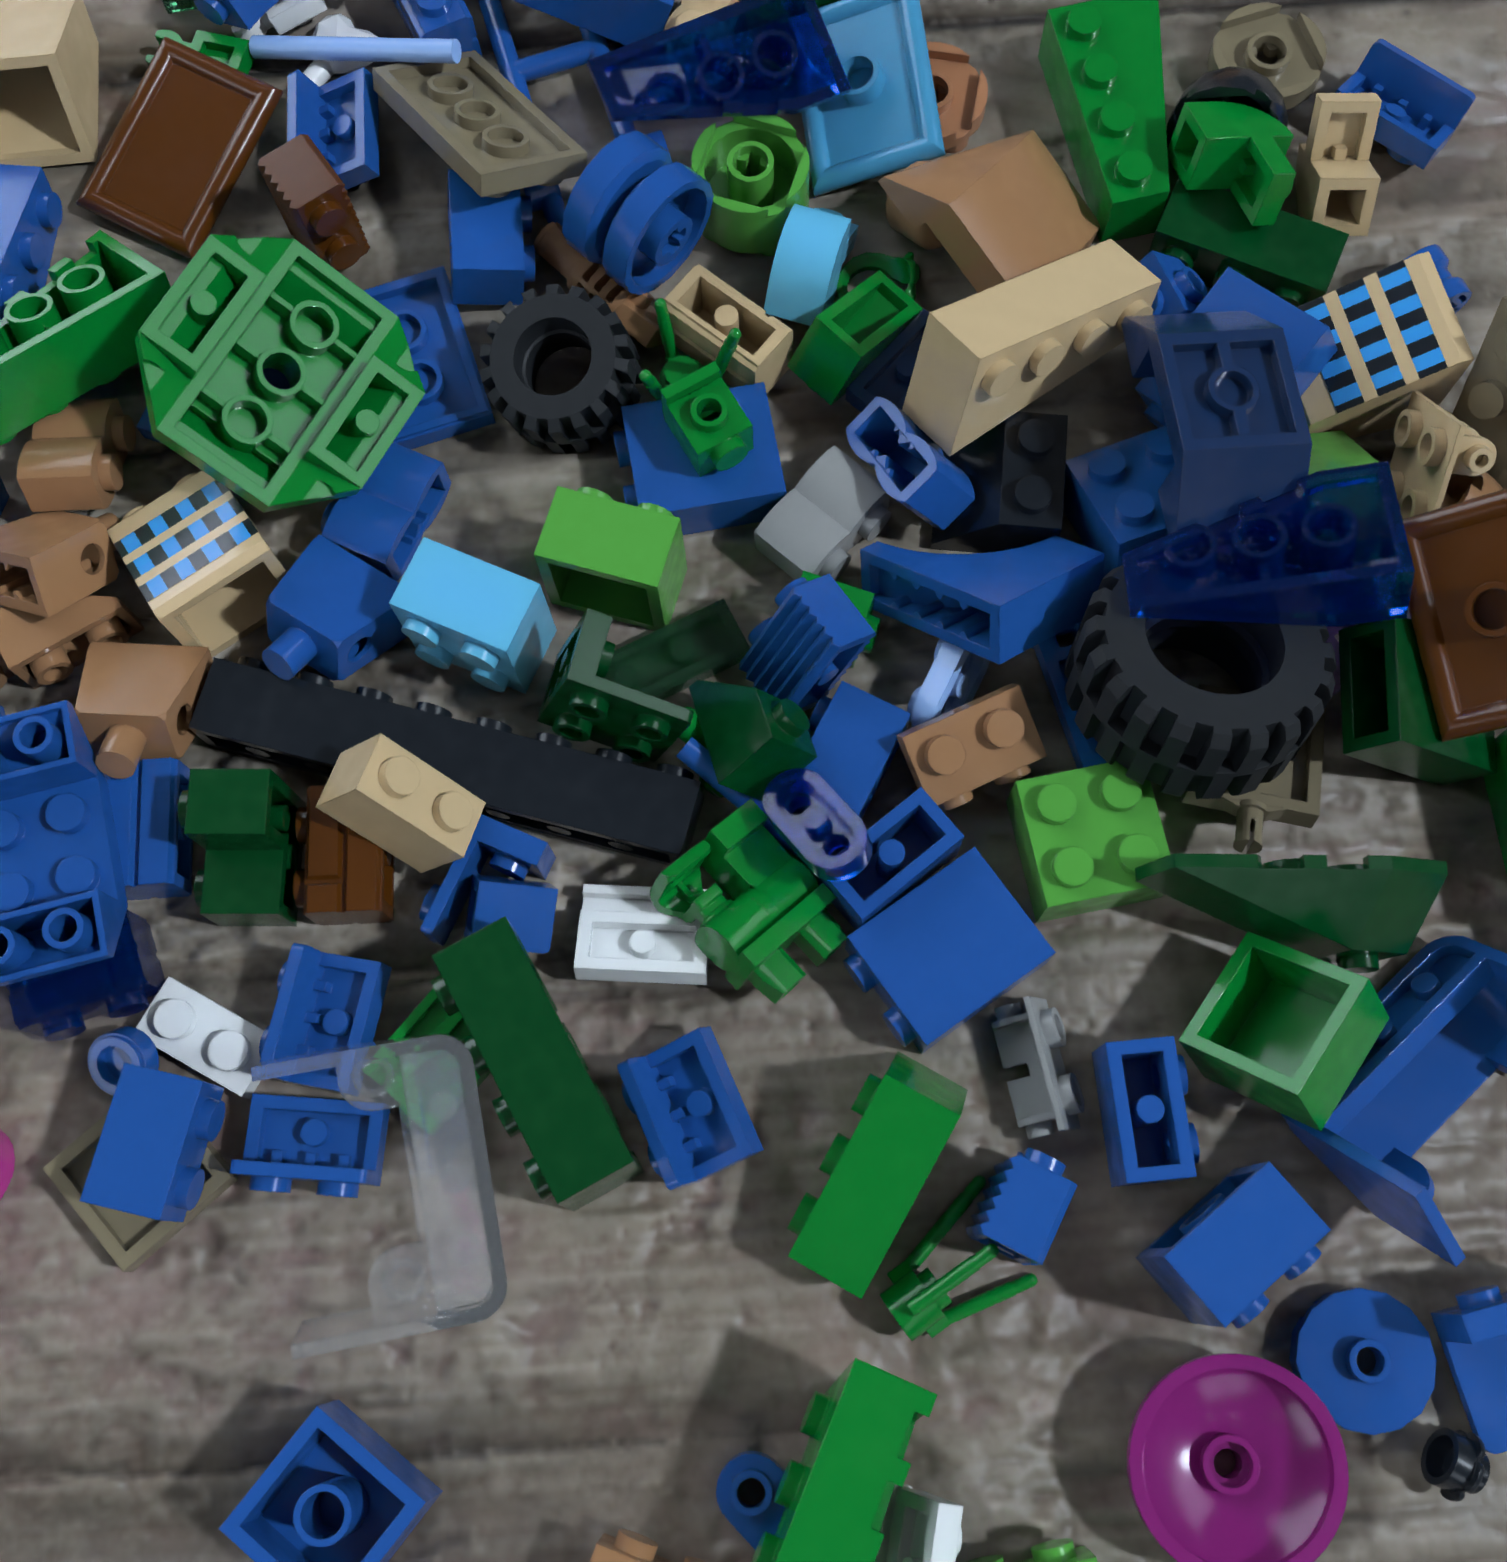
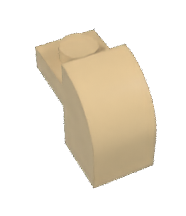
M1316 93L1307 143L1299 144L1295 181L1298 215L1348 233L1349 236H1368L1381 180L1369 161L1382 100L1376 93Z

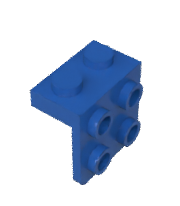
M1490 1285L1458 1293L1455 1295L1458 1303L1457 1306L1430 1314L1471 1430L1483 1441L1485 1452L1499 1454L1507 1451V1292L1501 1293L1498 1285Z

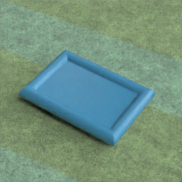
M840 0L787 19L815 196L906 168L916 161L932 160L946 155L920 0Z

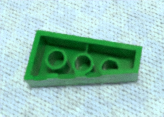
M1091 0L1048 9L1038 59L1086 203L1100 225L1097 232L1099 242L1101 243L1108 239L1118 241L1155 233L1170 192L1159 0Z
M99 230L85 241L89 252L74 263L72 259L64 257L47 270L52 281L36 293H27L20 290L4 302V317L0 320V445L8 443L18 432L45 416L61 412L71 401L98 385L112 382L122 371L139 362L135 337L138 330L171 288L165 271Z

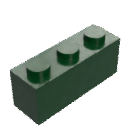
M1178 178L1148 253L1153 250L1179 258L1185 266L1190 267L1199 275L1208 288H1212L1227 267H1230L1295 307H1298L1326 294L1349 234L1280 210L1274 225L1252 226L1232 192L1224 189L1186 190L1182 181Z

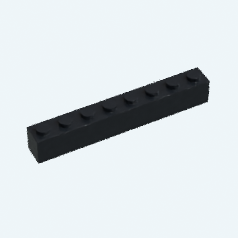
M245 656L239 657L238 663L214 657L188 727L208 746L330 777L341 752L382 733L486 802L482 815L499 822L668 866L690 850L704 801L701 781L693 780L694 774L679 766L661 763L654 770L632 764L633 759L630 756L613 749L598 748L595 754L572 749L570 741L554 734L539 732L536 733L535 739L513 734L510 726L491 718L477 717L475 723H470L452 718L453 714L449 710L432 703L417 702L415 708L395 704L391 696L373 688L360 686L357 687L355 693L336 689L332 681L310 672L300 671L296 678L283 680L274 675L263 661Z

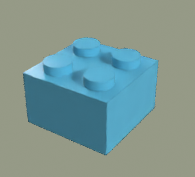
M423 537L389 602L402 625L401 631L410 638L416 648L415 654L419 658L441 669H449L452 663L471 671L470 676L472 679L497 692H504L506 687H510L526 694L557 631L539 583L426 537Z

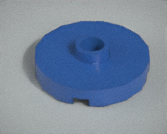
M1351 1287L1328 1292L1313 1303L1315 1304L1308 1308L1304 1317L1299 1318L1292 1331L1289 1361L1293 1374L1305 1382L1318 1395L1332 1415L1337 1427L1377 1435L1400 1430L1420 1415L1435 1387L1437 1360L1429 1333L1414 1312L1387 1293ZM1365 1347L1371 1349L1376 1359L1374 1369L1368 1374L1361 1372L1357 1365V1355Z

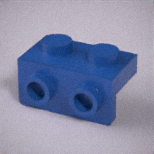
M1378 39L1371 46L1358 70L1335 92L1376 93L1382 100L1374 140L1384 145L1388 154L1396 161L1406 165H1416L1421 169H1424L1444 148L1476 99L1473 92L1384 39Z
M362 67L319 87L300 70L289 73L287 75L286 103L287 142L300 134H307L343 181L346 190L378 177L379 108L378 94L373 90V75L365 67Z
M294 943L288 960L282 965L278 975V997L270 1025L264 1030L259 1044L260 1062L258 1073L291 1084L359 1097L365 1075L362 1069L368 1063L392 967L378 961L324 953L311 946Z
M711 1026L697 1028L646 1056L629 1058L617 1065L618 1072L623 1081L622 1095L625 1103L632 1113L637 1116L649 1144V1161L654 1171L663 1178L669 1190L698 1183L764 1150Z
M252 1093L243 1160L231 1159L229 1174L250 1177L249 1190L291 1193L292 1180L318 1182L316 1195L358 1198L359 1185H381L391 1105L380 1102Z

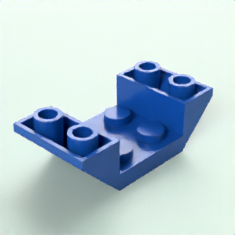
M67 700L0 717V987L114 957L128 908L108 783L104 774L95 764L96 756L73 705Z

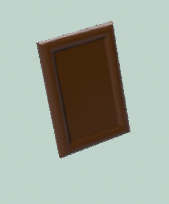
M164 36L76 204L192 260L207 240L280 101L283 91Z
M1507 488L1387 524L1442 742L1507 727Z

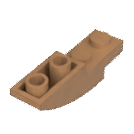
M88 595L50 617L9 607H1L0 689L6 684L7 679L15 675L34 689L42 685L58 683L67 678L75 667L85 662L87 649L91 641L127 643L129 637L144 630L140 619L118 597Z

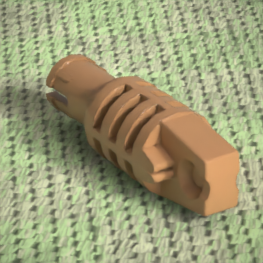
M554 222L549 223L539 232L533 243L535 253L543 257L567 279L569 291L573 285L584 288L590 299L595 295L606 301L612 312L615 311L629 336H632L644 347L652 348L663 345L656 310L651 305L654 297L649 292L643 295H636L626 291L607 276L602 264L588 261L567 244L562 233V225L558 222L556 224Z

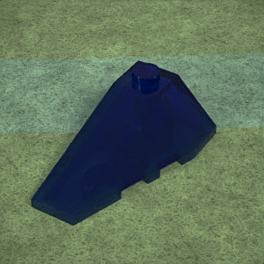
M1388 461L1315 472L1297 480L1296 489L1266 502H1263L1260 497H1256L1238 505V513L1207 527L1198 523L1192 524L1122 554L1130 617L1334 627L1407 618L1415 573Z

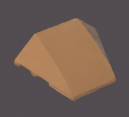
M1033 129L884 176L878 181L913 230H916L925 222L977 293L1089 248L1100 228L1095 215Z

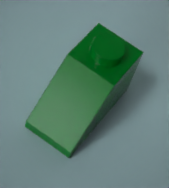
M878 270L815 317L787 367L802 379L811 390L820 395L828 404L832 405L846 394V388L912 322L923 308Z

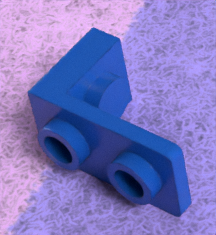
M481 814L464 858L451 862L452 865L442 885L434 884L426 894L419 912V919L423 921L420 931L430 941L441 946L445 945L469 897L472 874H480L488 856L492 857L489 865L509 877L524 881L527 873L546 880L556 859L548 842Z

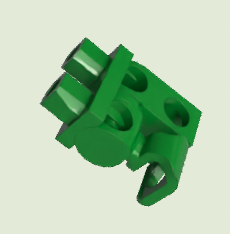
M750 799L712 828L705 840L700 841L664 869L650 889V899L654 907L663 914L678 917L688 923H692L696 919L701 923L694 938L697 946L715 965L726 971L724 977L736 990H739L750 981L757 990L774 1004H777L806 975L784 951L794 942L818 967L846 941L847 935L827 911L837 897L824 883L819 886L810 870L786 852L763 826L768 819L766 814ZM700 866L711 875L732 899L727 900L722 895L723 891L716 883L706 891H703Z

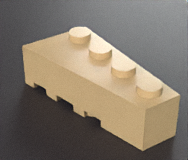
M1108 239L929 312L902 411L950 457L1123 343L1125 340L1121 323L1124 317L1153 315V308L1151 306L1161 280L1115 241Z

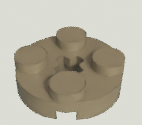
M1261 2L1243 6L1227 16L1222 22L1220 31L1214 36L1208 54V71L1229 66L1251 68L1266 76L1283 96L1286 110L1309 99L1318 83L1327 55L1326 43L1317 25L1300 12L1297 19L1279 13L1282 7L1279 4ZM1263 51L1267 58L1277 57L1278 60L1275 64L1263 63L1256 58L1257 52Z

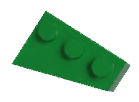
M899 1051L883 1079L870 1073L850 1109L862 1116L851 1139L840 1133L837 1134L819 1167L820 1171L830 1176L820 1197L816 1198L806 1192L787 1227L788 1230L798 1235L788 1257L862 1299L961 1116L968 1090Z

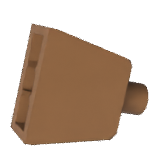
M65 511L39 512L1 525L0 605L50 617L115 581L119 573L113 552L116 550V547L109 537L107 530L121 522L120 519L112 513H105L94 518Z
M90 642L76 699L75 712L96 756L95 764L102 773L112 778L126 779L134 774L139 760L169 757L180 759L183 757L196 736L188 727L213 662L209 647Z

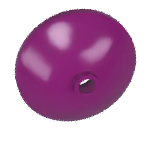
M1237 1353L1209 1354L1182 1363L1164 1375L1150 1389L1135 1414L1128 1438L1126 1457L1130 1491L1137 1511L1147 1530L1156 1542L1177 1562H1314L1328 1547L1339 1528L1346 1508L1349 1487L1348 1461L1341 1434L1332 1415L1318 1395L1295 1374L1273 1362L1255 1356ZM1229 1448L1235 1457L1234 1469L1227 1475H1219L1214 1467L1215 1455L1220 1450Z

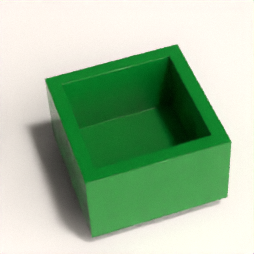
M1248 931L1178 1041L1205 1078L1321 1132L1390 1018L1369 978Z

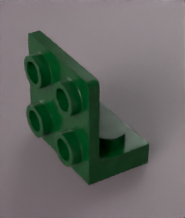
M588 608L556 656L537 722L551 726L553 732L564 739L576 742L591 740L630 756L633 762H655L691 725L694 712L604 679L615 651V644L606 641L613 617Z

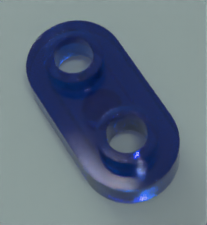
M805 768L790 769L772 779L764 791V810L773 828L807 867L819 878L832 882L845 881L862 872L872 856L871 839L861 818L818 773ZM801 806H810L802 814H793ZM837 848H849L840 855L830 856Z

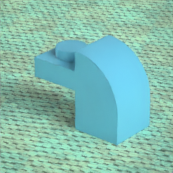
M794 204L784 224L775 252L764 304L766 314L810 326L818 314L834 303L841 266L854 248L859 225L851 223L852 219L846 218L841 213L831 209L810 208Z

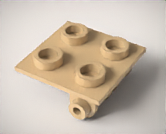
M1412 391L1408 408L1400 413L1395 424L1394 442L1396 447L1388 470L1392 480L1393 494L1389 507L1383 510V516L1392 523L1441 508L1451 474L1478 476L1489 471L1496 460L1497 452L1495 445L1419 391Z

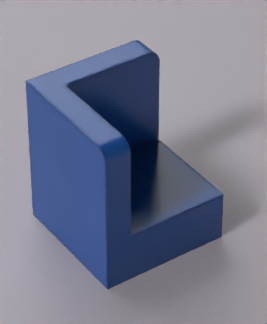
M472 874L464 938L506 916L516 930L527 952L541 954L549 952L558 889L547 882L522 881L512 878Z

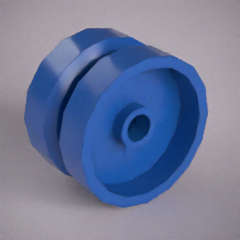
M635 130L621 134L608 143L585 167L573 187L565 207L562 233L569 246L588 261L602 264L607 276L626 291L636 295H643L655 290L668 280L689 257L701 238L711 215L714 195L708 181L688 166L679 162L673 163L670 152L649 136Z

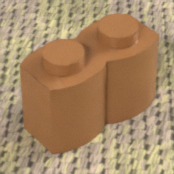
M117 398L78 399L71 401L61 412L45 416L33 423L32 439L27 441L21 450L16 477L31 511L48 512L108 508L114 498L115 491L122 489L124 481L123 464L128 451H133L136 445V431L132 418L129 415L123 414Z

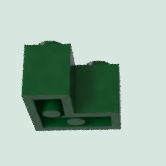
M190 769L188 790H183L179 798L178 818L181 827L184 829V834L206 849L204 869H200L195 877V902L200 908V914L219 926L297 927L298 907L295 904L293 895V879L295 871L301 869L303 845L298 843L296 837L295 817L298 807H306V803L271 769Z

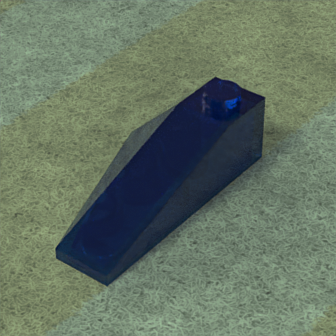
M741 0L587 61L588 69L611 122L797 114L845 95L851 90L815 0Z

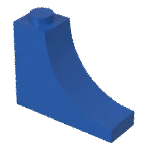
M1056 535L1019 548L975 554L919 552L891 546L879 541L860 549L862 589L875 593L873 610L999 665L1082 621L1092 594L1098 590L1103 579L1104 571L1103 552Z

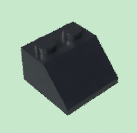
M1017 412L950 457L943 451V455L959 467L970 479L975 493V500L945 530L932 526L930 549L988 553L1027 546L1054 535L1060 536L1063 523L1068 415Z

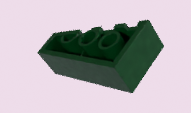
M506 916L431 955L441 974L431 980L435 993L449 1016L460 1011L471 1035L461 1039L463 1048L479 1076L489 1071L491 1072L502 1094L492 1100L493 1107L511 1138L522 1133L533 1155L523 1165L539 1197L545 1200L553 1195L558 1205L571 1211H576L645 1172L634 1151L630 1152L619 1133L620 1127L614 1113L596 1082L592 1081L587 1072L589 1068L565 1023L561 1022L553 999L516 930Z

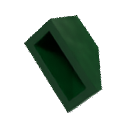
M696 680L689 686L718 784L765 802L818 757L808 731L810 728L809 719L800 706L792 700L786 698L781 700L755 687Z

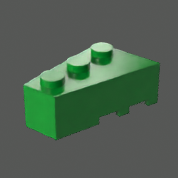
M857 1358L851 1362L825 1394L815 1391L800 1427V1432L810 1437L801 1463L792 1459L789 1461L775 1496L774 1502L785 1507L775 1535L767 1531L763 1533L752 1562H875L885 1535L880 1530L894 1486L896 1484L903 1487L911 1467V1463L903 1460L914 1424L923 1415L930 1416L937 1394Z

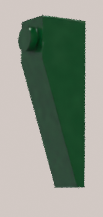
M1174 853L1135 868V878L1138 883L1245 932H1252L1323 961L1337 963V966L1357 974L1380 970L1379 960L1408 953L1448 876L1447 861L1385 855H1367L1363 858V864L1328 866L1327 855H1302L1300 858L1275 860L1262 865L1261 856L1257 854Z

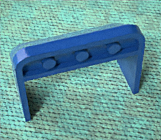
M1446 936L1424 946L1377 993L1390 1019L1322 1131L1320 1132L1282 1113L1280 1114L1290 1130L1376 1217L1457 1267L1466 1256L1433 1201L1435 1187L1431 1176L1420 1162L1411 1157L1497 1069L1507 1074V954L1464 936Z

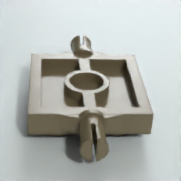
M1200 683L1197 687L1198 689L1218 694L1242 693L1239 688L1226 689ZM1326 708L1295 758L1271 782L1260 783L1256 790L1239 796H1231L1226 789L1219 799H1196L1195 792L1185 791L1182 796V803L1222 810L1235 815L1237 819L1233 848L1240 853L1243 852L1246 845V854H1255L1262 850L1263 821L1272 820L1312 828L1320 816Z

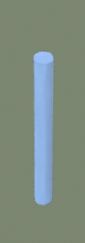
M252 35L249 40V50L254 59L458 64L462 56L461 45L458 39Z

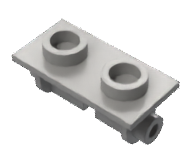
M1032 996L1023 997L1026 1013H1022L1020 1003H1012L995 1008L997 1021L992 1022L991 1026L994 1031L1003 1069L1027 1064L1030 1076L1007 1082L1018 1128L1025 1127L1028 1140L1055 1134L1051 1122L1056 1120L1058 1131L1081 1129L1078 1113L1084 1112V1099L1076 1076L1072 1072L1066 1074L1060 1052V1047L1066 1046V1033L1057 1009L1055 1007L1048 1008L1046 999Z

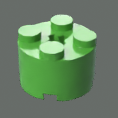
M743 111L733 114V121L717 128L716 122L713 123L697 139L692 152L691 168L710 183L714 195L711 215L702 235L706 239L735 252L760 253L765 256L775 255L784 224L793 205L799 204L809 207L810 159L806 146L804 148L797 138L796 129L788 121L774 114L762 111Z

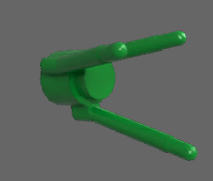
M658 298L655 300L654 306L666 364L662 367L659 375L660 383L646 369L640 371L639 378L656 400H661L660 389L702 368L703 365L692 357L679 354L666 301L663 298ZM738 328L730 330L715 360L721 370V377H723L741 338V331Z
M977 1175L972 1179L909 1256L887 1273L893 1284L879 1295L911 1341H914L926 1331L933 1338L949 1325L1016 1296V1294L1034 1287L1038 1282L1037 1276L1029 1273L943 1310L952 1303V1300L947 1295L949 1291L997 1257L999 1248L995 1244H988L938 1280L928 1267L916 1275L917 1269L985 1187L986 1179L981 1175Z

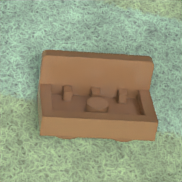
M1012 683L896 735L916 784L912 788V792L914 793L922 787L942 811L950 810L969 802L974 798L973 789L993 780L996 785H1004L1025 777L1031 772L1029 764L1047 756L1020 685Z

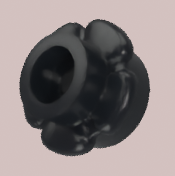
M1440 1428L1428 1438L1423 1448L1421 1471L1428 1483L1441 1488L1440 1493L1445 1499L1457 1502L1464 1499L1465 1492L1476 1494L1484 1488L1490 1474V1462L1485 1454L1484 1443L1478 1435L1473 1432L1467 1434L1462 1430L1453 1431L1449 1428Z

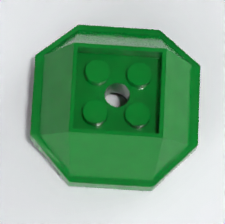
M210 234L138 330L135 337L152 436L263 513L356 495L363 488L425 395L419 373L414 370L409 345L399 317L294 238H236V235ZM272 368L283 373L289 382L290 389H278L272 386L264 377L263 369Z

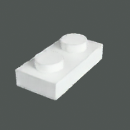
M168 976L136 1028L147 1034L156 1048L235 1094L250 1099L264 1076L258 1073L260 1062L259 1044L264 1030Z

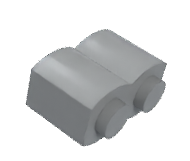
M834 445L809 468L796 487L787 493L760 522L754 531L755 548L794 580L801 578L802 572L806 571L819 576L830 573L836 581L851 561L852 556L848 554V551L862 538L868 542L873 540L886 526L891 517V512L888 510L890 495L884 491L875 476Z

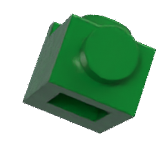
M715 361L660 389L664 420L700 477L715 469L724 471L736 466L746 457L750 450L754 449L753 425L722 379L721 370Z

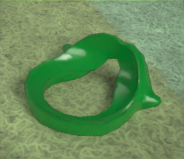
M865 252L849 260L840 272L837 284V296L839 299L848 293V284L855 275L866 270H880L888 278L902 284H908L905 293L915 301L916 284L921 277L920 268L914 261L913 252H908L903 258L892 257L882 253Z

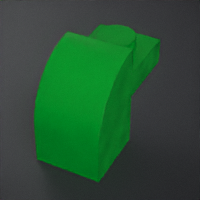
M1208 101L1184 103L1167 150L1168 159L1186 190L1230 189L1252 226L1274 225L1285 199L1291 193L1296 176L1295 170L1285 156L1294 135L1276 118L1256 108L1233 102Z

